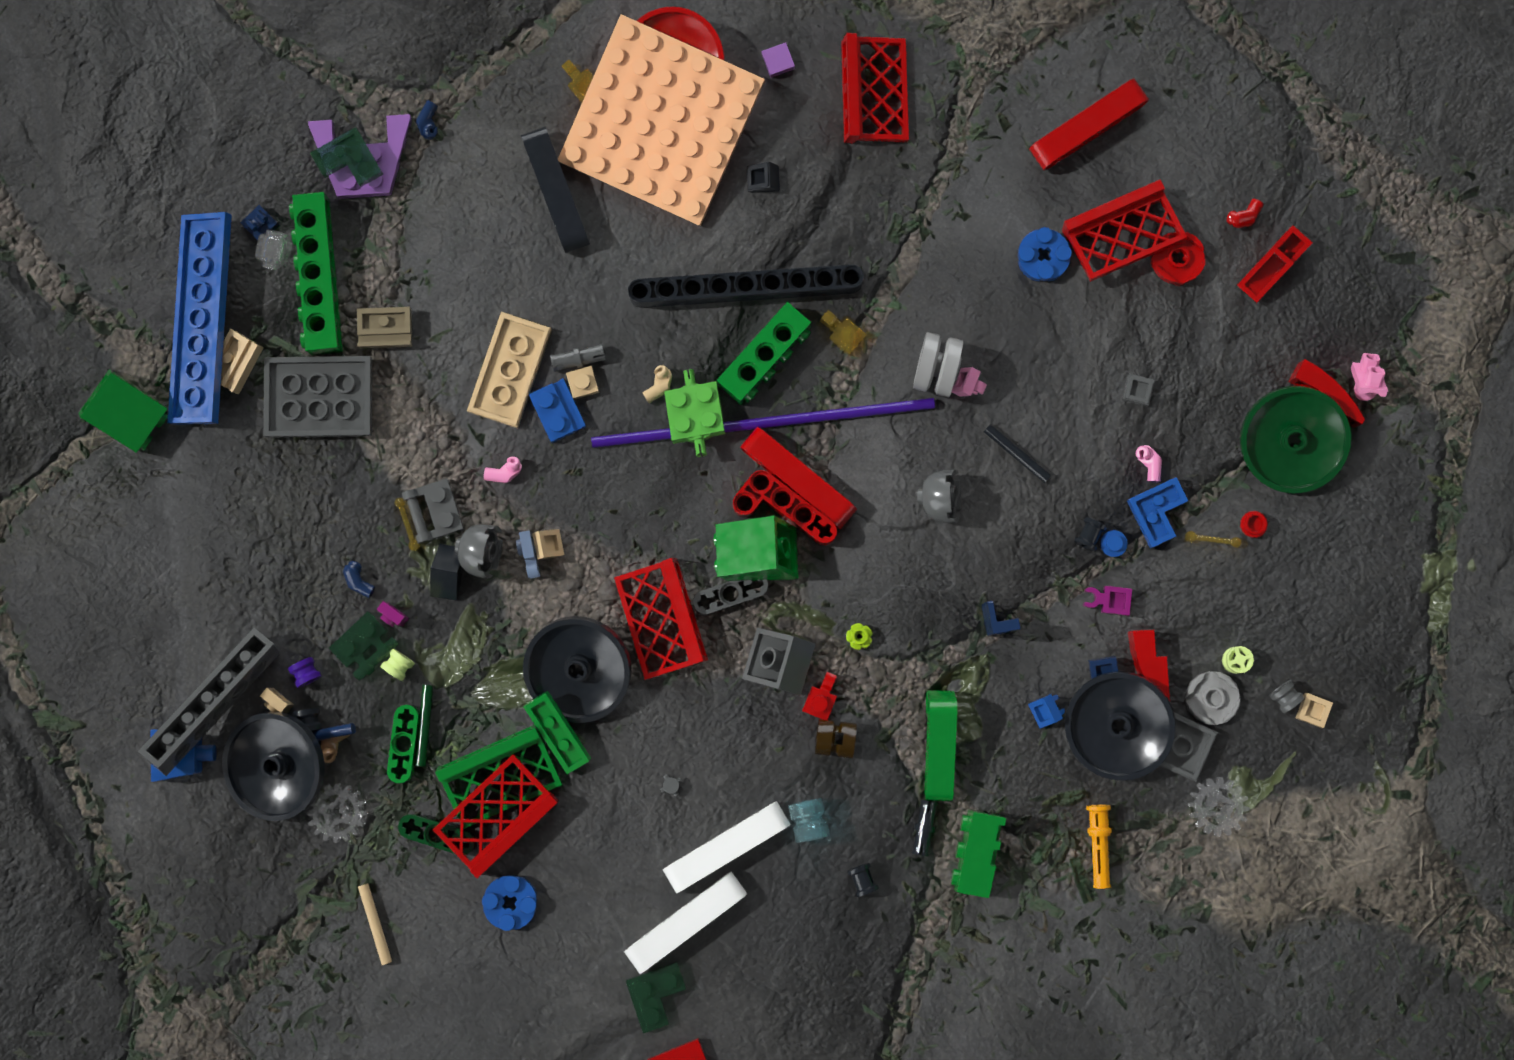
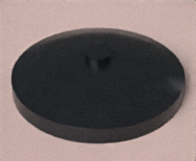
M570 616L552 621L534 636L525 652L523 676L529 694L535 699L548 691L568 722L586 723L605 717L620 704L630 685L631 661L626 646L611 628L595 619Z
M1114 671L1100 674L1080 687L1068 706L1065 718V732L1073 754L1084 767L1103 778L1125 781L1143 777L1163 763L1174 742L1176 720L1170 701L1155 683L1135 673Z
M264 712L245 719L232 731L223 752V774L229 792L241 808L257 818L268 821H282L292 818L307 810L321 791L325 775V763L320 744L312 731L302 721L289 714Z

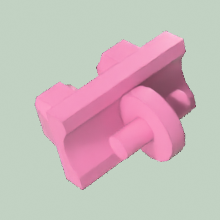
M1363 353L1360 363H1352L1351 372L1355 381L1354 394L1359 400L1368 401L1377 394L1381 397H1386L1388 389L1384 380L1385 371L1379 366L1380 357L1377 354Z

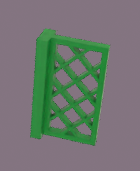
M535 724L437 768L435 771L439 782L442 783L453 809L459 805L456 798L462 801L467 798L471 784L479 786L482 783L474 780L478 769L484 767L495 771L499 767L501 760L507 756L510 757L512 754L520 761L536 766L535 777L539 768L551 772L554 781L544 785L548 791L562 785V781ZM538 744L542 752L539 762L523 757L526 748ZM522 750L521 756L514 754ZM543 758L545 759L547 766L541 764ZM498 761L496 767L489 765ZM517 766L514 774L504 770V775L511 777V781L515 779L520 781V776L516 775L519 769ZM473 772L471 778L465 776ZM458 778L469 782L464 796L453 792L449 782ZM489 784L485 787L487 791L484 800L487 799L490 790L500 794L501 789ZM509 785L507 791H504V800H507L508 797L513 798V800H520V796L510 793L512 785ZM529 785L527 793L523 795V800L532 799L541 795L542 792L539 789L531 791L532 786L535 785ZM471 803L481 807V803ZM484 803V808L489 811L484 812L483 819L500 813V806L493 807ZM503 804V811L518 804ZM480 809L477 816L471 819H480ZM461 811L457 814V818H461ZM464 822V829L476 823Z

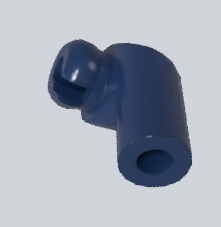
M429 100L426 101L416 119L420 134L428 140L433 139L438 133V129L432 119L438 106Z
M350 561L343 569L348 587L370 598L374 593L375 586L361 579V564L357 561Z

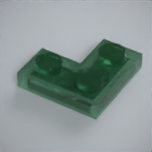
M356 127L310 152L324 178L347 165L360 187L383 175L382 170Z
M678 962L626 979L642 1032L646 1033L669 1025L661 998L686 989Z

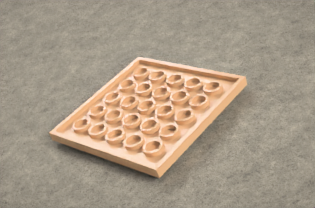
M621 14L561 150L558 161L701 226L765 83V79Z

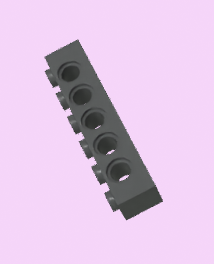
M253 628L138 752L162 774L167 776L276 659L280 653L275 644Z

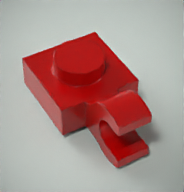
M826 672L820 689L814 686L811 687L802 709L803 712L823 720H828L837 698L836 695L830 693L837 675Z

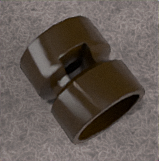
M819 719L815 754L830 756L833 752H836L838 757L853 759L857 723L841 722L839 725H836L834 721ZM835 733L842 734L841 745L834 744Z

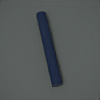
M353 723L315 730L312 733L320 741L355 734L356 728Z

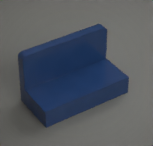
M987 601L982 604L987 636L1014 632L1020 629L1019 618L997 622L993 601Z

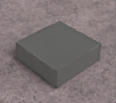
M1129 373L1122 400L1146 407L1149 406L1155 380Z

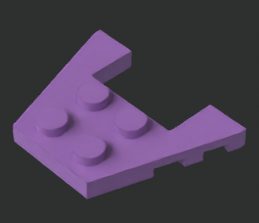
M410 114L386 116L387 143L335 146L334 122L332 120L308 121V126L339 199L387 196L392 194L400 166V157L407 141L408 128L412 123Z

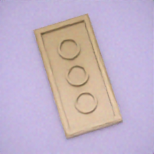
M501 312L467 412L518 429L529 398L528 394L531 393L552 329Z

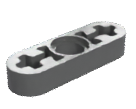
M752 580L729 581L698 592L693 599V605L698 613L709 615L762 597L767 592L768 582L767 580H758V582L762 581L764 583L760 587V592L756 593L754 589L746 591L748 597L743 598L742 588L738 583L744 582V587L752 584ZM730 586L735 587L739 592L738 598L733 602H728L723 597L724 589ZM719 590V599L723 603L722 606L718 607L717 601L710 603V609L705 610L703 606H698V603L701 602V596L706 595L707 599L715 597L713 591Z

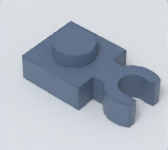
M530 530L519 532L520 539L516 540V546L519 556L523 555L525 559L528 578L541 577L532 532Z

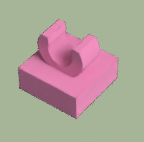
M973 367L961 368L952 393L960 397L971 396L972 393L975 395L978 393L983 394L987 384L978 380L981 371Z

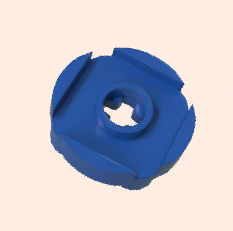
M1043 227L1027 234L1018 248L1019 268L1025 276L1033 281H1053L1059 278L1067 269L1072 251L1067 240L1060 233ZM1038 250H1048L1051 259L1049 261L1046 259L1040 261L1038 259L1040 255Z
M515 875L501 876L494 880L485 891L482 898L484 914L492 925L504 931L520 929L528 924L535 915L537 908L536 890L523 877ZM506 895L509 898L516 897L517 901L514 903L516 908L514 910L510 907L507 909L504 907V897Z

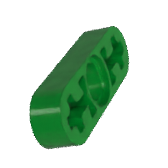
M402 705L394 713L387 775L395 783L409 781L414 773L420 712L412 705ZM407 709H409L411 715H414V719L410 720L407 729L413 728V733L398 732V727L404 728L405 720L401 719L400 716L405 714ZM401 736H406L411 741V747L406 752L400 751L396 745L397 740ZM395 754L398 756H410L409 761L403 760V768L407 769V774H403L401 779L398 778L397 773H394V768L400 765V759H395Z

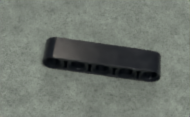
M546 127L521 135L565 254L590 245Z

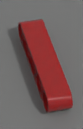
M1133 78L1039 139L1029 150L1044 171L1048 170L1148 103L1149 98L1135 78Z
M756 427L740 446L741 450L762 468L829 518L836 525L837 529L841 530L857 511V508L849 500L759 427Z

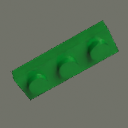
M548 691L523 706L566 774L590 761V755Z

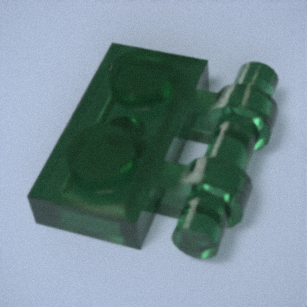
M367 611L329 649L346 668L357 662L360 667L352 674L357 680L361 681L367 674L370 676L375 671L374 667L384 658L388 659L391 650L395 649L399 643L394 637H391L384 643L380 638L388 630L370 611ZM374 645L377 651L366 659L363 654Z

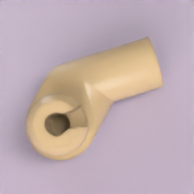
M664 365L657 366L654 370V386L642 392L649 404L665 394L664 391L670 390L672 374Z

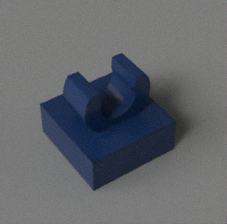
M260 205L240 222L260 243L280 226Z

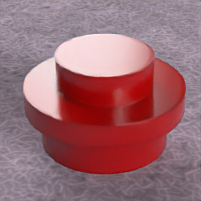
M1250 511L1241 518L1240 528L1248 537H1260L1267 530V519L1258 511Z

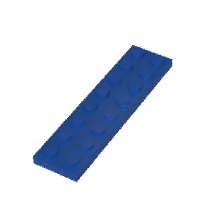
M227 212L181 215L167 422L169 424H218L232 215Z

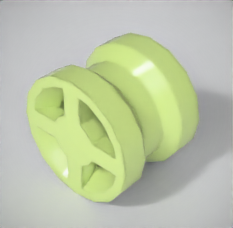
M1242 646L1227 649L1222 657L1224 668L1234 674L1247 672L1251 669L1254 662L1251 651Z
M392 649L388 661H384L380 667L393 677L403 681L406 677L405 672L407 669L412 668L415 663L404 654Z

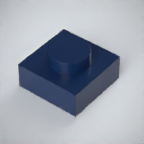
M1115 656L1088 660L1091 679L1100 674L1118 671Z

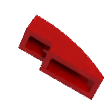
M1292 225L1237 286L1257 303L1313 242Z
M1306 359L1297 364L1288 381L1295 386L1310 387L1325 393L1342 408L1351 427L1356 428L1363 424L1365 419L1358 406L1335 379Z
M1154 630L1129 631V646L1137 674L1155 683L1170 701L1167 656L1156 657Z

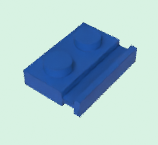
M564 378L528 394L551 443L569 436L582 428H586Z

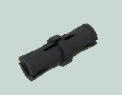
M921 800L918 824L915 823L914 827L917 832L912 854L919 855L921 844H923L922 856L929 857L932 833H935L936 827L933 826L937 802L931 801L930 810L927 812L928 801Z

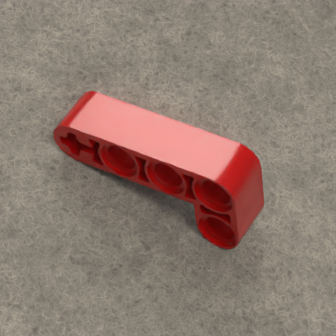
M765 470L755 471L733 499L734 512L742 518L752 516L764 502L820 545L831 544L837 535L836 525L829 518ZM759 477H764L769 482L768 487L764 490H758L754 487L753 483ZM780 493H785L789 496L790 502L786 506H779L775 503V497ZM742 498H748L752 501L753 505L750 510L742 511L737 507L738 501ZM805 509L809 511L811 519L806 523L799 522L796 518V513L799 510ZM816 517L820 519L817 522L819 527L822 529L826 528V526L830 528V538L828 536L823 537V539L820 538V530L815 526L813 531L808 529L813 525Z

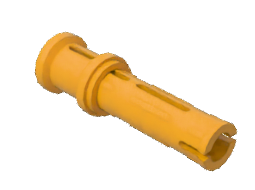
M1086 805L1090 820V827L1087 829V833H1089V836H1092L1093 888H1110L1108 836L1111 835L1112 828L1109 827L1108 811L1111 810V805Z

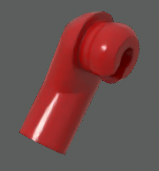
M1252 199L1246 210L1229 212L1226 218L1227 223L1233 225L1234 228L1253 225L1264 206L1263 202Z

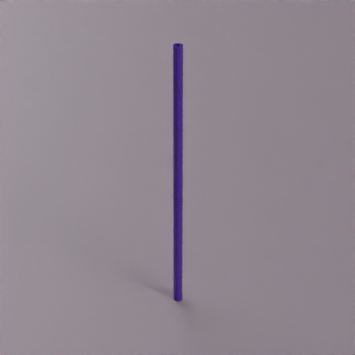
M934 398L728 421L724 422L725 432L751 430L756 427L769 428L935 408ZM670 428L591 437L592 448L671 439Z

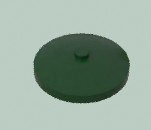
M1305 386L1282 387L1260 398L1247 413L1240 432L1241 454L1250 472L1261 483L1285 493L1309 492L1331 481L1344 466L1351 447L1350 425L1342 408L1325 393Z

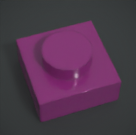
M382 601L376 609L382 613L380 619L391 627H394L395 624L403 627L409 619L385 601Z

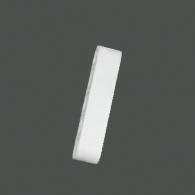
M776 801L662 870L675 892L678 893L791 824Z
M731 871L628 947L624 953L639 974H641L740 901L748 893Z

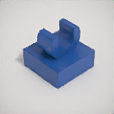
M1050 694L1028 704L1039 728L1063 719L1062 715L1065 713V709L1059 710L1055 703L1059 699L1058 695L1052 696Z

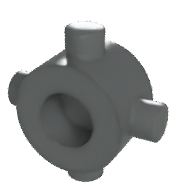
M666 774L663 776L665 781L660 791L662 794L667 792L676 797L679 795L678 789L682 779L680 777L677 779L669 777Z

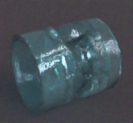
M822 798L788 805L791 820L796 822V825L793 827L796 843L830 836L827 821L822 819V815L825 813Z

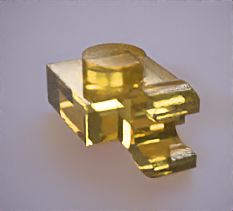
M567 60L562 65V68L573 79L567 86L583 102L594 76L587 68L581 73L570 60Z
M829 310L820 320L834 332L829 339L848 356L867 335L848 318L841 323Z

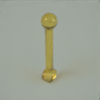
M399 497L395 500V506L400 510L410 540L408 547L410 550L416 551L419 549L420 544L414 538L404 508L405 501Z
M1193 531L1185 534L1187 542L1200 540L1231 544L1235 548L1241 545V540L1238 537L1227 539L1196 535Z

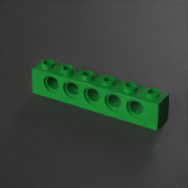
M324 192L292 195L293 204L289 205L291 219L295 223V229L291 231L293 245L297 246V255H294V267L296 271H299V281H296V292L298 297H301L302 307H298L299 321L303 323L304 333H300L301 346L311 356L342 353L330 199ZM316 218L314 226L310 228L305 227L308 219ZM317 243V251L308 254V247L311 244ZM315 269H320L319 277L311 280L310 273ZM316 295H322V302L319 305H312V299ZM324 320V328L318 332L314 331L316 322Z

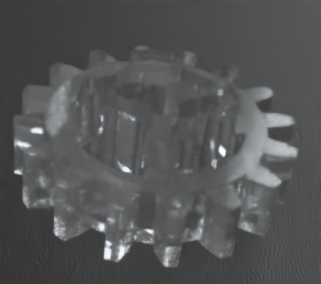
M1217 777L1216 783L1211 778H1207V786L1198 783L1199 793L1191 792L1190 794L1195 798V802L1188 803V806L1194 808L1195 811L1189 815L1191 818H1198V821L1195 823L1196 827L1205 826L1204 833L1210 834L1213 830L1214 836L1220 837L1223 830L1226 835L1230 836L1232 835L1231 828L1240 830L1241 827L1238 822L1247 821V818L1242 814L1243 811H1250L1249 807L1243 806V802L1248 800V796L1239 795L1243 789L1241 786L1232 788L1234 785L1233 780H1227L1224 784L1222 777ZM1219 788L1228 791L1232 797H1224ZM1205 795H1207V800L1205 804L1202 806V801ZM1217 802L1228 803L1220 808V812L1211 811V809L1218 805ZM1236 808L1234 816L1231 819L1230 815L1233 809ZM1205 817H1214L1219 825L1210 823Z
M341 783L335 784L334 790L330 785L324 786L325 793L320 791L317 797L318 800H315L311 805L314 809L307 812V815L313 816L314 819L308 825L317 826L314 832L315 835L324 833L323 841H328L331 836L334 843H339L341 836L344 841L351 840L350 833L358 835L360 832L357 826H365L366 822L361 820V816L367 815L368 811L362 810L361 806L366 804V800L359 801L357 798L361 793L357 791L352 794V786L347 785L344 790H342ZM339 795L336 797L335 802H325L330 796ZM350 801H351V803H352V805H353V807H354V812H355V813H353V812L351 811V809H350V806H349ZM340 807L339 812L342 814V817L335 819L336 814L332 811ZM320 813H322L324 816V819L326 821L325 825L322 822ZM340 824H350L347 829L336 831Z

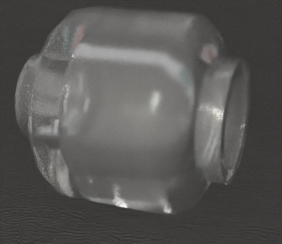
M266 230V233L259 235L255 257L263 262L262 267L278 270L279 266H285L289 263L293 242L287 238L288 234Z

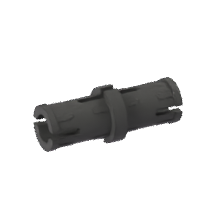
M602 344L583 349L575 347L573 351L550 355L554 372L575 366L579 369L583 368L585 364L606 361Z

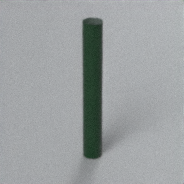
M422 685L415 766L426 767L433 695L432 685Z

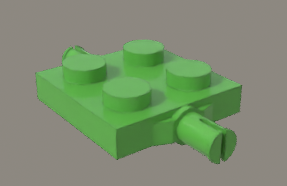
M689 369V373L687 370L683 371L685 386L664 391L671 439L673 444L681 442L694 443L696 457H701V453L704 457L707 455L705 440L713 436L725 434L718 384L716 381L697 384L695 382L694 370Z

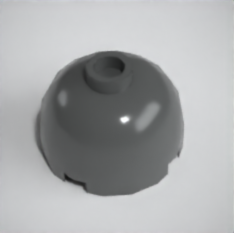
M955 469L933 472L924 481L923 488L918 489V504L923 505L928 517L937 522L957 523L960 516H955V511L961 510L960 480H954V475L958 474Z
M477 524L469 527L462 537L457 539L455 553L458 554L459 563L466 572L486 579L493 576L489 573L491 569L497 570L503 547V540H498L497 533H502L499 526Z

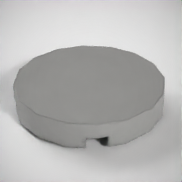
M1208 671L1197 675L1190 681L1186 689L1185 702L1188 711L1196 720L1204 724L1218 725L1228 722L1236 715L1240 707L1239 689L1231 677L1221 672Z

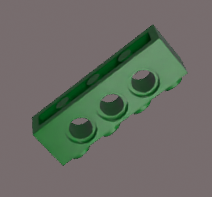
M786 302L717 379L718 386L738 404L742 405L744 401L749 403L759 392L756 388L761 382L767 383L775 375L776 371L774 368L781 361L784 364L794 352L791 349L796 343L802 344L810 336L811 322L789 302ZM781 330H785L790 333L791 338L788 341L782 342L777 339L776 334ZM762 350H769L774 356L770 361H762L758 355ZM746 369H751L756 373V376L751 381H745L742 379L741 373Z

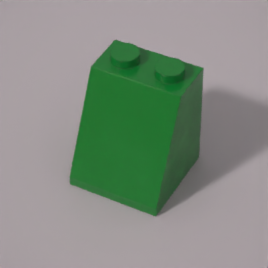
M110 369L79 411L80 418L136 453L140 448L142 450L146 449L153 438L149 434L155 426L160 428L168 415L165 413L167 408Z
M776 516L716 524V533L713 540L717 556L714 562L717 577L728 582L798 579L797 534L795 526Z

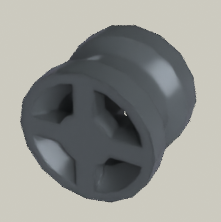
M1292 680L1286 681L1269 695L1273 701L1279 703L1282 713L1290 711L1305 698L1302 693L1295 690Z

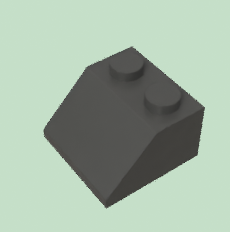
M757 627L742 679L801 696L815 643Z

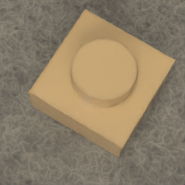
M592 366L566 373L574 400L599 393Z
M559 529L532 533L537 559L556 558L564 555Z
M266 688L260 695L266 701L264 705L272 712L288 713L294 705L274 688Z
M1304 693L1305 698L1300 704L1296 719L1319 728H1324L1333 703L1309 693Z

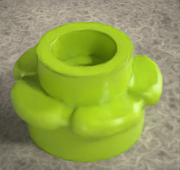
M856 623L847 631L846 640L850 642V646L853 649L867 648L872 642V631L868 626ZM858 634L862 635L861 639L857 638Z

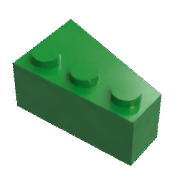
M968 810L967 815H962L960 831H964L963 841H958L955 858H959L958 869L953 868L951 885H955L954 890L956 892L984 898L990 897L996 869V854L1001 846V841L999 840L1001 825L1005 826V817L974 810Z

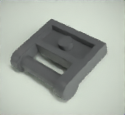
M447 478L402 493L403 500L408 503L418 534L415 536L418 544L465 530ZM425 496L435 530L427 531L417 498Z

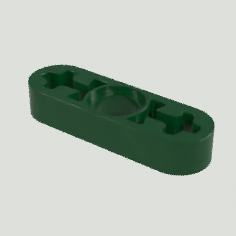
M408 814L400 819L398 830L404 838L454 853L445 845L443 840L441 842H434L430 838L431 829L436 827L440 823L439 821L417 814ZM414 819V824L419 827H424L425 822L429 825L424 831V839L420 838L421 831L414 830L411 834L408 833L405 822H411ZM449 824L442 828L448 837H450L451 830L454 831L452 837L460 838V828ZM464 830L466 838H475L470 831ZM469 842V847H464L463 853L466 855L472 852L476 842Z

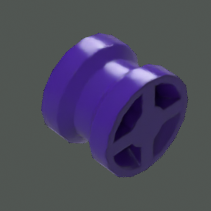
M313 657L301 660L288 668L289 673L294 675L296 679L295 685L297 688L309 685L322 677L320 671H317L314 667L315 661Z

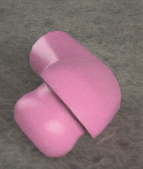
M1150 446L1138 447L1136 456L1148 468L1147 481L1161 482V456Z
M509 457L507 463L500 469L486 467L484 480L500 483L510 482L522 469L520 460L517 457Z

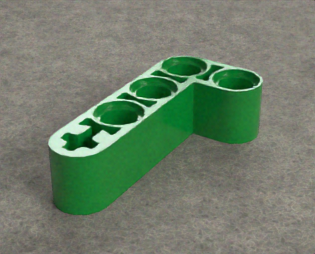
M927 690L925 800L953 801L957 699L954 691Z

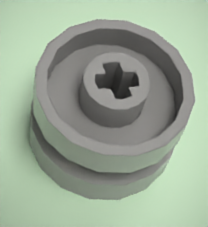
M926 332L916 369L913 389L926 392L931 386L933 377H936L934 388L936 395L949 398L961 365L963 340L950 337L946 341L942 353L939 352L941 346L940 335Z

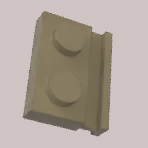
M410 307L357 309V347L360 349L412 347V309Z

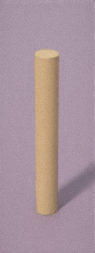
M367 883L358 886L381 964L385 965L392 962L372 893Z

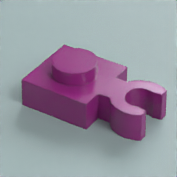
M1104 586L1103 593H1100L1099 590L1093 587L1084 589V592L1094 595V601L1092 603L1084 602V607L1093 608L1097 605H1102L1101 613L1130 615L1132 589Z

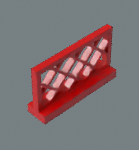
M846 33L841 41L844 143H855L856 141L908 142L906 38L857 37V33ZM860 44L870 45L876 53L868 60L861 53ZM887 46H899V57L895 61L883 51ZM878 55L890 65L883 73L871 63ZM866 67L877 77L870 85L861 78V72ZM891 68L900 75V82L896 86L884 76ZM879 80L890 90L883 99L872 89ZM867 92L878 102L871 111L862 104V97ZM892 93L901 101V107L896 112L885 102ZM880 105L891 115L884 124L872 114ZM867 118L879 128L874 134L863 133V122ZM894 118L902 126V134H892L885 126Z
M1161 179L1064 221L1062 233L1066 240L1069 239L1090 282L1187 239V235L1164 193L1165 187ZM1161 202L1165 210L1163 218L1148 213L1149 207ZM1134 214L1143 217L1139 228L1124 224L1126 216ZM1145 218L1161 223L1157 234L1142 230ZM1107 224L1118 227L1115 239L1100 234L1102 227ZM1163 224L1173 227L1178 236L1171 239L1160 236ZM1121 229L1136 233L1133 245L1118 240ZM1087 235L1095 239L1091 249L1080 246L1076 238ZM1139 235L1154 239L1152 247L1143 249L1135 246ZM1098 239L1113 244L1109 255L1094 251ZM1115 245L1130 250L1128 258L1120 260L1112 257ZM1091 256L1106 260L1104 268L1093 272L1089 264Z
M669 558L660 563L614 577L645 680L708 661L677 558ZM661 569L664 579L659 588L646 582L652 571ZM645 574L644 577H643V579H640L639 577H637V576H640V575ZM633 578L640 582L634 596L625 592L622 581ZM644 585L657 591L650 605L638 599ZM665 585H666V588H667L668 593L665 592V591H663ZM661 594L670 598L671 601L667 614L654 607ZM628 598L632 599L630 605L628 602ZM636 602L648 608L642 622L635 619L631 612ZM652 610L665 617L659 630L646 624ZM673 611H674V614H675V618H673V617L671 616V614H672ZM668 620L678 624L679 632L675 639L662 633ZM635 623L640 625L638 630L636 628ZM643 628L656 634L650 647L642 644L639 636ZM660 636L672 642L666 656L653 650ZM680 637H682L683 644L678 642ZM676 645L685 649L688 661L677 663L670 659ZM651 653L664 659L660 669L653 672L649 671L647 665ZM667 662L673 664L672 666L665 668Z
M512 754L449 813L433 831L470 869V872L478 878L556 805L558 799ZM512 762L521 770L520 781H504V770ZM501 773V781H495L494 779ZM524 774L530 781H523ZM489 784H501L500 800H484L485 787ZM504 784L520 785V800H503ZM523 785H535L542 794L534 801L523 800ZM481 792V799H474ZM468 803H481L480 819L464 818V808ZM484 803L500 804V819H483ZM503 804H519V816L515 819H503ZM523 804H530V805L522 812ZM461 811V818H454ZM448 822H461L460 838L448 837L441 829ZM464 822L480 823L479 838H463ZM483 823H499V834L495 838H483ZM503 823H510V824L502 831ZM453 841L460 842V849ZM463 842H479V853L472 860L463 853ZM483 842H490V843L482 850Z

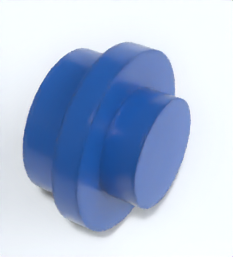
M1116 530L1106 532L1100 540L1101 550L1109 557L1122 555L1127 549L1125 535Z

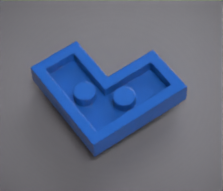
M1177 477L1127 500L1149 548L1176 537L1165 512L1188 501Z

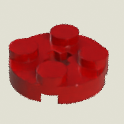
M1171 232L1165 234L1163 237L1171 239L1178 235L1176 232ZM1185 232L1187 235L1185 241L1153 254L1150 260V264L1157 276L1169 284L1181 286L1191 282L1202 272L1205 266L1203 244L1196 236L1189 232ZM1172 253H1183L1182 259L1185 262L1183 264H1176L1173 261Z

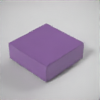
M786 42L761 51L770 78L795 69Z

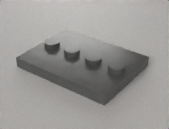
M264 357L263 436L265 438L372 436V357Z

